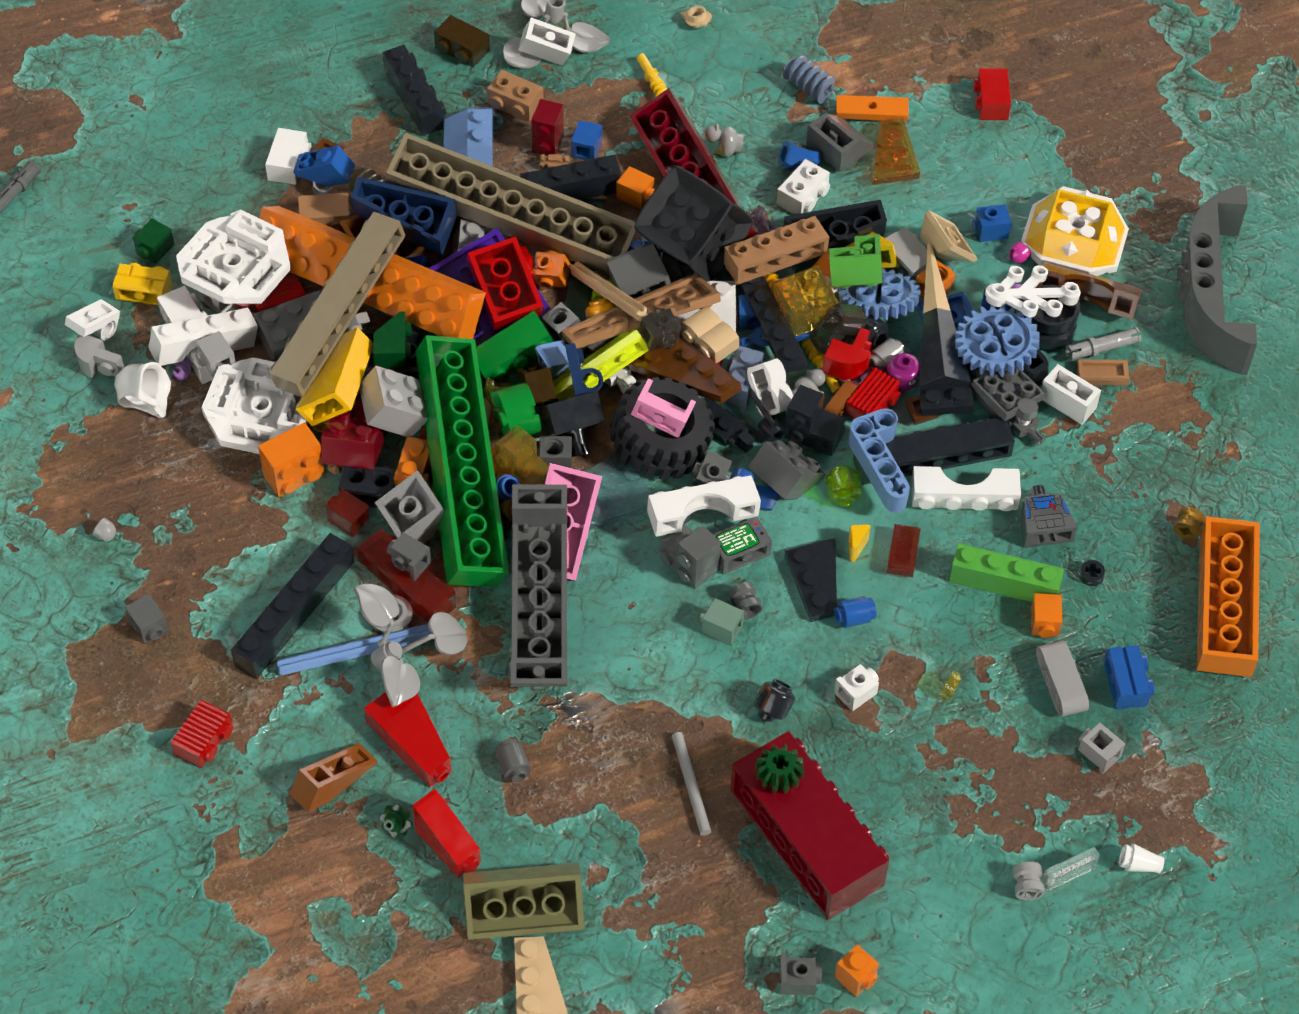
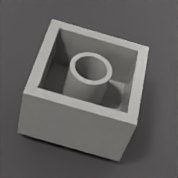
M375 366L361 382L359 390L367 425L406 437H412L428 420L419 379Z

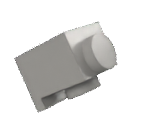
M1099 723L1093 729L1089 727L1082 733L1079 738L1081 743L1078 750L1097 765L1099 771L1104 774L1121 758L1125 743L1103 724Z

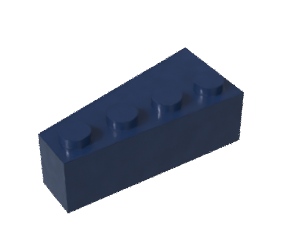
M358 177L351 195L354 214L368 220L372 213L376 212L399 220L405 233V239L441 257L443 256L457 217L455 199Z

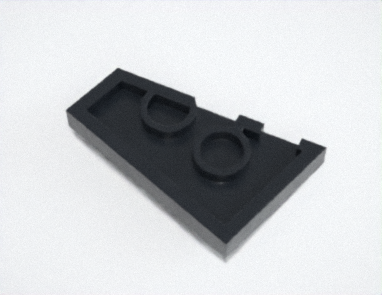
M835 538L786 550L784 557L810 622L833 617L834 609L837 608Z

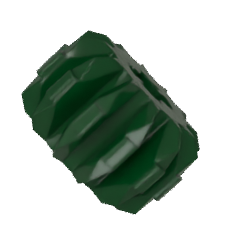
M786 743L782 746V749H778L774 744L771 746L770 751L763 749L761 758L756 760L755 767L758 769L756 771L757 780H762L763 789L772 786L774 794L778 791V788H782L785 793L789 791V786L797 788L799 780L804 776L802 768L804 765L803 758L797 757L798 752L796 749L787 751Z

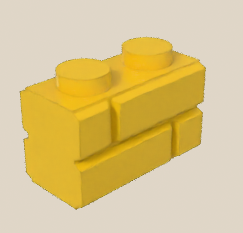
M120 263L113 282L116 300L158 305L157 297L170 292L172 288L170 270H166L161 266L153 268L143 267L137 263H130L129 265Z

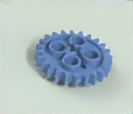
M882 268L883 283L870 287L852 285L849 288H839V303H842V308H847L848 313L855 311V316L864 314V317L873 315L875 320L879 317L888 320V316L897 319L898 314L906 316L907 311L913 312L914 307H918L921 297L920 285H917V280H911L912 276L904 277V272L895 274L893 269L885 272V269ZM882 284L881 301L877 304L878 287Z
M991 305L990 310L987 311L982 306L979 314L972 310L971 318L964 316L963 323L958 324V331L955 332V349H958V357H963V364L970 363V370L979 367L981 375L988 370L990 377L994 375L995 371L999 372L1001 377L1004 376V371L1007 370L1011 375H1014V368L1023 371L1024 364L1031 365V358H1036L1037 350H1039V332H1037V325L1031 324L1032 318H1024L1022 312L1015 314V308L1013 307L1006 311L1005 306H1001L999 310H996L995 306Z

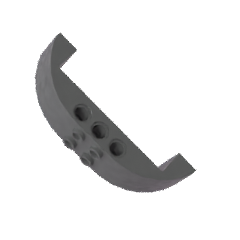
M1246 185L1235 186L1217 193L1198 210L1191 225L1185 250L1182 252L1181 266L1179 265L1177 270V280L1181 281L1178 290V300H1182L1184 321L1192 339L1216 363L1241 375L1248 374L1257 347L1256 324L1225 322L1220 235H1239L1248 205Z
M512 484L511 687H567V485Z

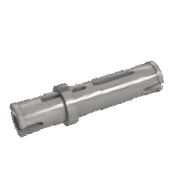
M1133 327L1132 329L1099 338L1089 337L1084 342L1066 345L1065 353L1076 351L1071 353V355H1067L1069 361L1086 356L1095 357L1100 352L1140 343L1141 335L1131 337L1139 333L1140 330L1137 327Z

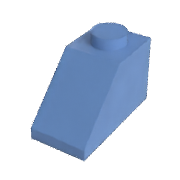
M564 340L535 347L538 363L550 367L552 381L570 370Z

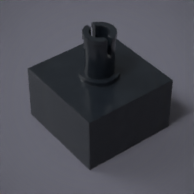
M598 391L539 407L547 436H555L562 433L570 434L572 436L575 457L591 453L585 429H587V426L606 421Z

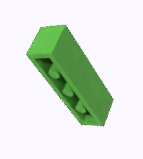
M958 543L949 582L1032 602L1034 593L1058 595L1064 568Z

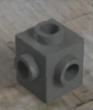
M708 450L703 456L702 461H696L692 469L691 475L694 476L691 485L699 486L713 481L730 480L731 475H728L727 472L732 461Z

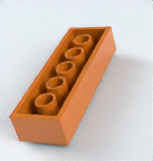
M1208 516L1205 518L1200 532L1196 671L1252 677L1258 662L1259 522Z

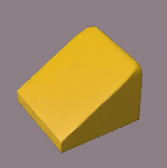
M851 525L848 538L851 562L857 560L867 544L870 535V525Z

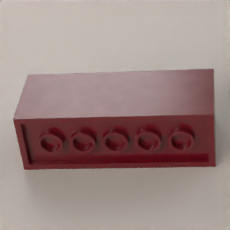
M787 731L732 763L730 791L827 920H830L884 887L889 865L888 853L882 846H878L875 843L869 828L858 821L852 806L848 802L844 803L839 796L836 785L831 780L827 781L822 774L819 763L815 759H810L804 744L799 738H794L790 731ZM786 743L787 751L796 749L798 752L797 757L803 758L804 765L802 768L804 776L799 780L797 788L789 786L787 793L782 788H778V791L774 794L772 786L763 789L762 780H757L756 771L758 769L755 767L756 760L761 758L763 749L770 751L773 744L778 749H782V746Z

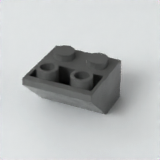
M825 113L808 125L806 145L819 150L822 158L839 172L875 148V145L842 117Z
M652 242L606 261L612 285L633 299L671 284L669 275Z
M792 441L765 442L748 466L784 499H798L826 476L820 469L821 465L816 460L810 457L807 458L801 453L802 448Z

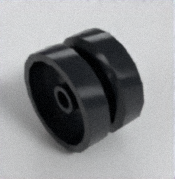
M1044 285V286H1039V287H1036V288H1061V287H1060V286H1056V285ZM1042 298L1047 302L1050 300L1059 301L1058 298ZM1079 301L1075 305H1065L1062 303V311L1057 317L1050 316L1046 311L1038 308L1036 316L1031 317V324L1037 325L1039 348L1055 350L1063 348L1072 342L1080 314Z

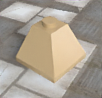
M930 210L925 213L920 238L924 242L926 249L930 242L934 255L944 261L975 262L977 260V257L954 223Z

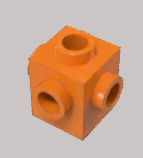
M555 251L536 252L532 267L535 273L533 278L538 286L545 289L552 287L566 288L571 264L565 254Z

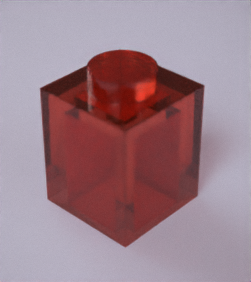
M344 489L337 496L331 497L326 505L328 522L352 537L370 519L368 504Z

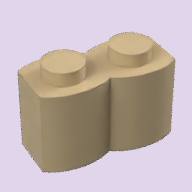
M707 306L682 322V337L716 364L739 348V336Z

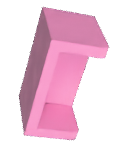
M648 378L631 415L679 438L696 401L691 399L686 410L648 392L653 380Z

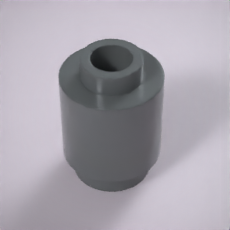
M514 738L500 742L496 746V757L504 778L512 782L524 780L531 771V766L522 744L518 743Z

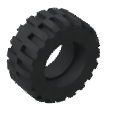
M659 377L649 378L653 382L648 392L686 410L691 399L696 401L680 434L681 437H662L650 430L644 421L631 415L637 399L647 382L645 379L638 381L635 385L630 386L625 391V394L622 395L611 419L610 439L614 442L613 447L616 453H621L620 458L625 464H631L634 471H642L646 473L645 476L650 478L659 476V479H668L669 476H672L675 479L682 477L683 474L691 473L696 461H702L715 431L714 417L711 409H707V402L703 397H698L696 390L693 388L690 390L681 381L676 383L671 378H664L663 380H659Z

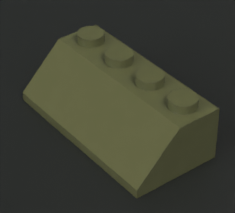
M579 863L463 873L468 940L585 930Z

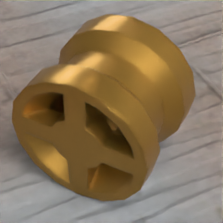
M1183 507L1179 511V520L1175 522L1173 530L1183 539H1197L1201 531L1200 527L1204 524L1205 516L1196 508Z

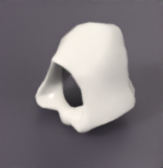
M150 361L145 364L127 365L116 375L114 387L117 392L118 403L121 406L139 409L158 418L166 416L167 397L171 390V380L166 370L158 363Z

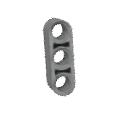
M1059 641L1037 646V661L1058 715L1063 717L1088 711V696L1067 643Z

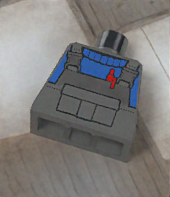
M1033 486L1030 489L1031 497L1024 498L1021 510L1024 548L1073 542L1077 525L1063 496L1059 493L1047 495L1045 486Z

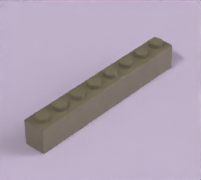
M373 212L370 218L364 222L361 232L356 240L351 242L347 254L337 264L336 271L330 280L326 281L320 296L312 303L305 319L299 323L291 341L286 343L278 361L272 365L269 374L276 388L302 398L304 397L403 241L405 233L399 220Z

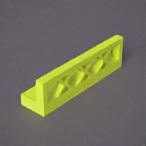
M632 330L619 335L584 359L585 363L580 364V369L595 368L599 370L604 382L650 349L639 332ZM568 370L553 381L555 394L559 401L575 397L571 373ZM587 373L583 378V383L586 387L593 388L598 384V377L594 373Z

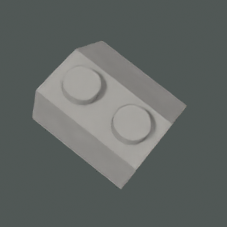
M418 470L375 502L397 538L404 532L423 544L434 537L445 511Z

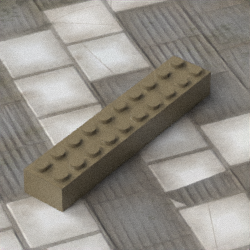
M408 133L404 134L386 172L385 183L455 199L456 212L459 217L492 230L498 228L500 233L510 237L516 236L518 240L546 251L565 254L569 260L580 262L587 267L608 275L609 271L606 261L628 252L637 233L634 228L635 222Z

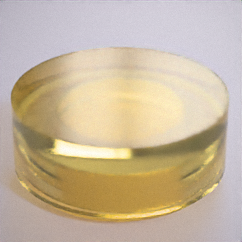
M953 670L941 695L948 699L952 698L962 678V674Z

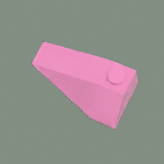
M550 463L545 484L567 485V579L576 581L602 476Z

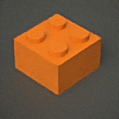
M305 422L258 445L263 476L278 497L290 494L298 487L308 482L316 481L325 474L324 465L321 462V445Z

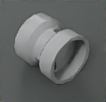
M1023 862L1013 867V877L1017 881L1015 885L1016 897L1020 900L1029 901L1044 896V885L1040 882L1042 866L1036 862Z

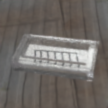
M1093 847L1046 869L1042 879L1046 891H1050L1094 870L1100 856L1096 848Z

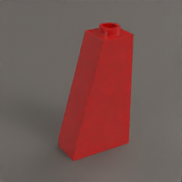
M384 692L364 707L366 723L429 788L448 778L452 771L450 756L418 693L396 707H392L387 693Z

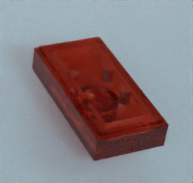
M894 524L886 573L913 578L921 528Z

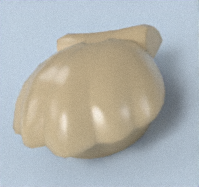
M694 6L680 13L681 17L685 19L690 27L697 29L706 27L712 18V14L701 6Z

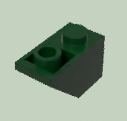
M400 311L374 332L373 356L375 366L385 369H406V358H411V342H407V337H412L411 322H406L405 311Z

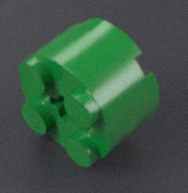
M527 383L517 384L490 393L493 406L495 407L492 409L496 423H501L503 427L500 430L505 443L541 432L539 414L535 412L534 406L536 404Z

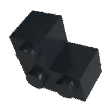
M800 384L787 407L784 437L796 444L812 448L818 453L832 456L844 435L846 418L823 410L824 394Z

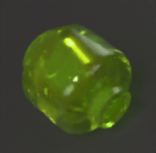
M848 466L834 467L825 478L828 498L835 504L850 506L862 494L859 475Z

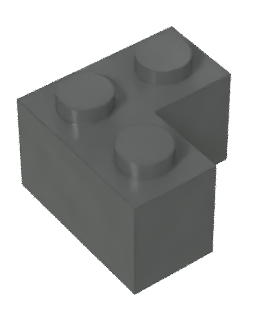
M683 523L681 532L668 534L659 541V557L666 566L670 565L677 572L679 578L684 583H689L696 589L719 571L721 542L703 525L693 532Z

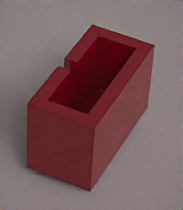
M543 99L539 100L531 119L533 153L545 154V156H548V154L557 155L564 138L563 104Z

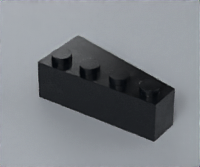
M880 199L785 216L783 227L796 223L801 219L816 216L829 236L828 249L844 248L855 242V236H865L874 232L883 237L887 218ZM822 255L792 265L794 274L814 266Z

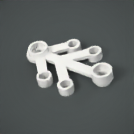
M1012 266L1009 268L1007 277L1001 283L987 286L985 296L990 305L1001 307L1008 304L1021 311L1027 317L1036 316L1038 308L1046 311L1050 316L1057 317L1062 311V303L1065 305L1077 304L1080 290L1079 286L1073 282H1067L1061 288H1035L1040 282L1046 280L1048 270L1043 266H1035L1031 277L1020 288L1010 289L1014 283L1021 282L1024 275V270L1021 267ZM1017 298H1022V299L1025 300V302L1023 303L1022 301L1018 300ZM1042 298H1058L1059 301L1050 300L1047 302Z

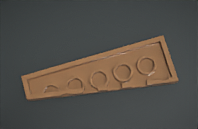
M694 273L636 298L637 302L647 308L648 317L643 318L642 321H638L617 306L561 330L562 336L568 344L575 343L576 348H582L589 344L696 309H702L706 306L710 308L713 304L721 301L720 294L703 278Z

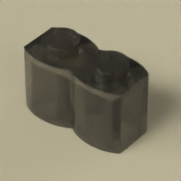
M836 304L827 312L824 321L815 326L809 339L817 352H827L833 339L850 344L853 336L858 334L860 328L865 327L868 318L858 305Z

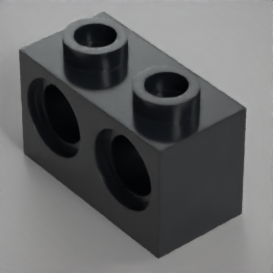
M344 466L338 487L340 503L378 508L375 502L395 488L394 476L396 469L386 466H375L374 470Z

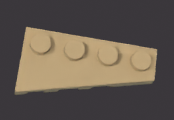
M544 936L514 938L517 1014H568Z

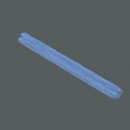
M428 624L391 632L386 641H395L402 647L432 633ZM383 635L277 660L278 671L280 675H286L369 655L380 647L377 642L382 639Z

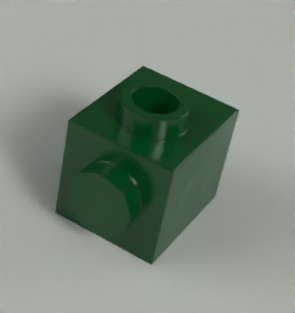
M153 218L142 228L138 229L133 237L137 255L155 264L175 245L172 229Z

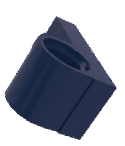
M575 343L565 345L575 397L598 391L603 384L601 372L595 368L580 369V364L585 363L582 348H576ZM587 373H594L598 377V384L593 388H588L583 383V378Z

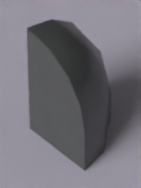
M664 252L661 261L669 275L670 282L673 283L685 278L684 269L680 261Z

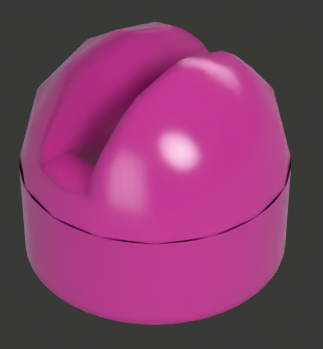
M1016 242L1009 251L1010 260L1018 264L1025 262L1031 257L1029 249L1021 242Z

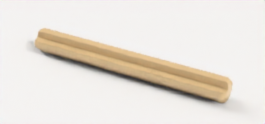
M580 262L570 265L571 275L638 321L648 317L645 306Z

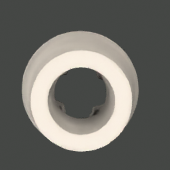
M1134 843L1131 845L1125 844L1120 853L1119 866L1125 868L1126 871L1155 872L1160 874L1164 866V857L1158 856Z

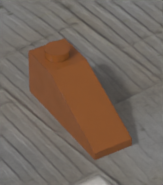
M358 743L300 769L290 795L307 812H310L333 800L377 764V760Z

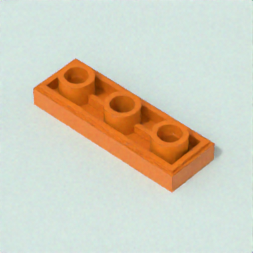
M836 95V116L843 119L908 121V98Z

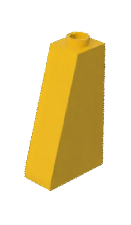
M358 327L343 333L304 397L300 399L295 410L312 426L352 410L373 349V342Z

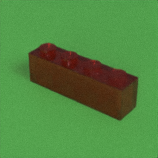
M380 529L357 547L359 563L394 594L405 598L410 603L412 609L427 623L432 615L438 612L449 614L456 608V592L451 585H447V582L443 583L439 580L432 568L427 566L414 581L410 579V572L402 571L393 564L391 555L387 553V548L392 540H397L394 535H388Z

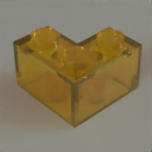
M517 425L495 443L497 476L512 475L519 480L520 484H545L549 465L537 456L536 440Z

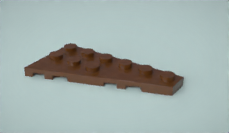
M663 321L635 329L639 332L650 350L628 364L627 369L650 378L659 377V380L671 378L676 383L681 381L686 384L685 387L696 390L698 395L721 404L742 390L741 383ZM619 335L585 346L586 354L592 355Z

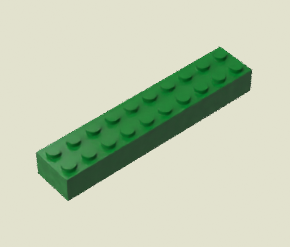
M426 335L416 350L420 386L428 415L425 425L434 492L445 510L439 523L447 585L498 587L508 575L509 570L475 339Z

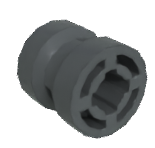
M751 582L739 583L729 590L728 595L731 602L736 605V608L744 611V620L757 616L763 610L760 599L755 597L756 590Z

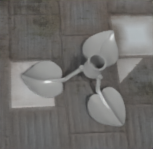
M522 0L521 2L522 11L530 18L543 17V22L556 24L563 19L565 29L575 33L572 47L577 51L590 53L610 43L611 39L605 33L590 24L576 22L570 28L567 19L568 13L564 12L565 0ZM513 38L504 45V60L514 67L532 68L537 66L542 58L518 50L521 38Z
M362 584L354 588L358 597L359 607L368 623L377 628L387 626L382 639L377 642L380 647L371 653V661L377 669L381 670L383 684L392 707H396L400 703L414 697L420 690V679L416 670L410 664H403L401 655L431 639H434L436 649L440 653L455 655L465 648L467 636L462 626L453 616L445 612H438L432 615L428 622L432 634L402 648L395 641H386L394 626L392 618L399 614V606L394 596L387 589L374 584Z

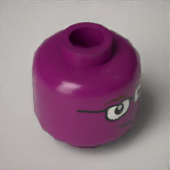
M909 353L896 354L888 362L887 375L900 381L899 391L911 390L919 382V360Z

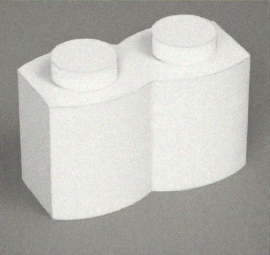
M777 358L748 368L747 377L749 384L770 416L786 411L793 398L790 387L786 384V373L781 361Z

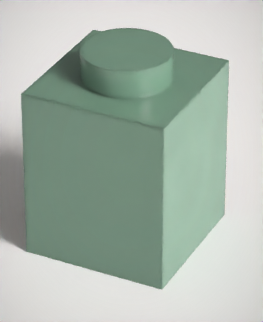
M715 598L710 607L705 606L701 613L702 633L731 646L743 626L744 611Z

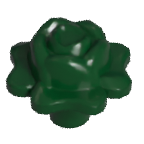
M395 804L394 806L387 805L384 813L379 817L384 822L381 826L382 829L388 831L393 838L398 835L401 837L406 836L407 830L412 826V822L409 820L410 813L403 810L400 804Z

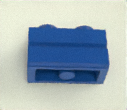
M1138 645L1125 646L1124 648L1115 647L1106 650L1103 661L1115 708L1126 709L1148 705L1151 695H1154V684L1152 679H1147L1148 661L1146 655H1141Z

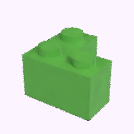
M880 234L855 236V247L829 249L832 287L849 288L852 285L870 287L883 283Z

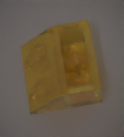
M819 266L771 282L772 293L794 336L815 330L839 305Z

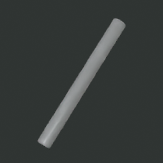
M677 732L672 735V739L700 835L705 836L711 833L710 825L683 733Z

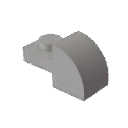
M78 334L74 348L81 371L92 379L97 371L106 376L116 377L124 368L122 356L106 351L103 340L88 335L83 337Z

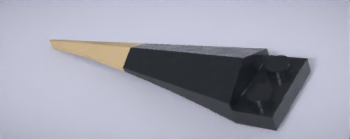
M929 242L927 247L919 376L921 416L973 412L970 377L966 364H963V357H958V349H955L956 328L932 244Z

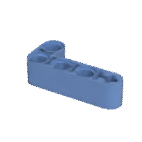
M880 409L860 416L851 422L848 442L886 509L891 512H901L907 506L910 486L885 444L892 441L895 437L898 417L890 409Z

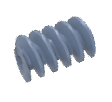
M804 55L798 59H791L783 70L784 79L789 80L791 84L796 85L798 89L803 90L805 94L810 95L812 99L817 100L820 104L824 103L832 93L836 80L835 77L832 75L828 77L827 71L821 72V67L818 65L814 67V62L811 60L807 61V57Z

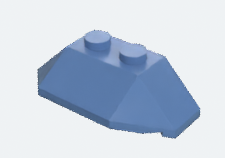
M469 107L444 119V148L493 167V107Z

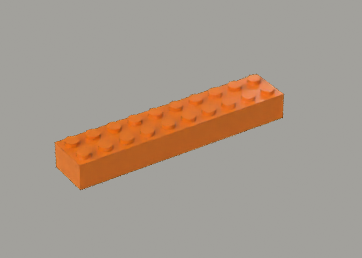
M280 206L261 208L259 219L283 230L291 270L289 272L324 286L326 281L330 280L336 271L339 261L343 260L347 254L351 242L356 240V238ZM394 254L363 303L392 316H395L400 311H405L406 322H411V324L438 336L473 339L486 292Z

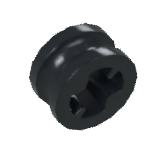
M1096 560L1084 562L1080 572L1082 582L1088 586H1098L1103 582L1105 574L1103 564ZM1089 570H1095L1096 577H1090Z

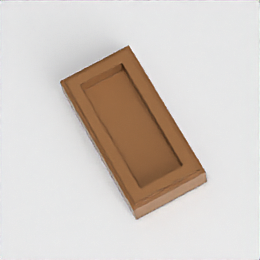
M1076 359V375L1092 385H1129L1130 378L1127 360Z

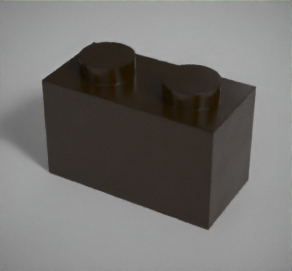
M450 15L434 31L436 49L473 68L490 51L488 33L453 15Z
M536 363L515 368L519 384L527 383L536 404L535 407L550 404V399L556 398L550 367L542 363Z

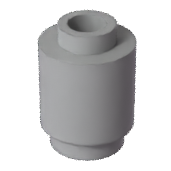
M888 338L873 349L869 362L870 369L872 370L874 367H877L878 370L887 372L888 362L891 357L905 352L903 344L897 339Z

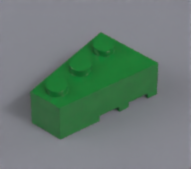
M535 311L476 347L479 369L489 384L499 382L515 374V368L538 363L535 347L554 342Z

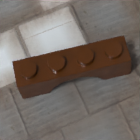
M1044 262L1043 267L1048 270L1046 280L1040 282L1036 287L1044 285L1062 287L1067 282H1073L1079 286L1080 300L1094 303L1104 308L1108 313L1133 320L1142 288Z

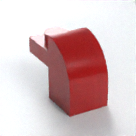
M860 328L853 345L833 339L824 356L822 371L826 375L842 380H852L862 376L868 370L872 353L870 352L872 342L868 341L870 330Z

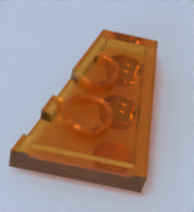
M897 118L880 121L872 185L919 179L920 169L904 119Z

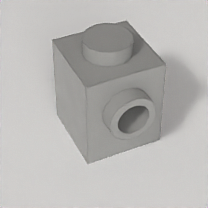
M220 331L206 335L196 341L198 352L195 353L196 359L201 367L206 366L213 378L218 366L236 363L234 352Z

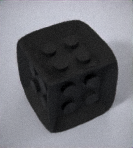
M675 166L663 178L642 208L634 228L646 240L654 243L665 253L678 259L684 267L698 274L704 280L712 281L725 268L723 264L725 247L735 242L744 241L753 221L746 211L740 206L731 203L727 197L714 187L682 167Z

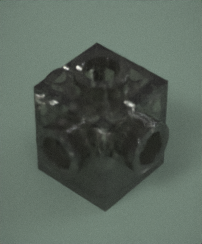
M668 308L662 311H652L647 316L642 317L638 331L647 344L648 350L652 351L661 347L669 348L673 346L678 340L682 327L679 318L674 316L671 309Z

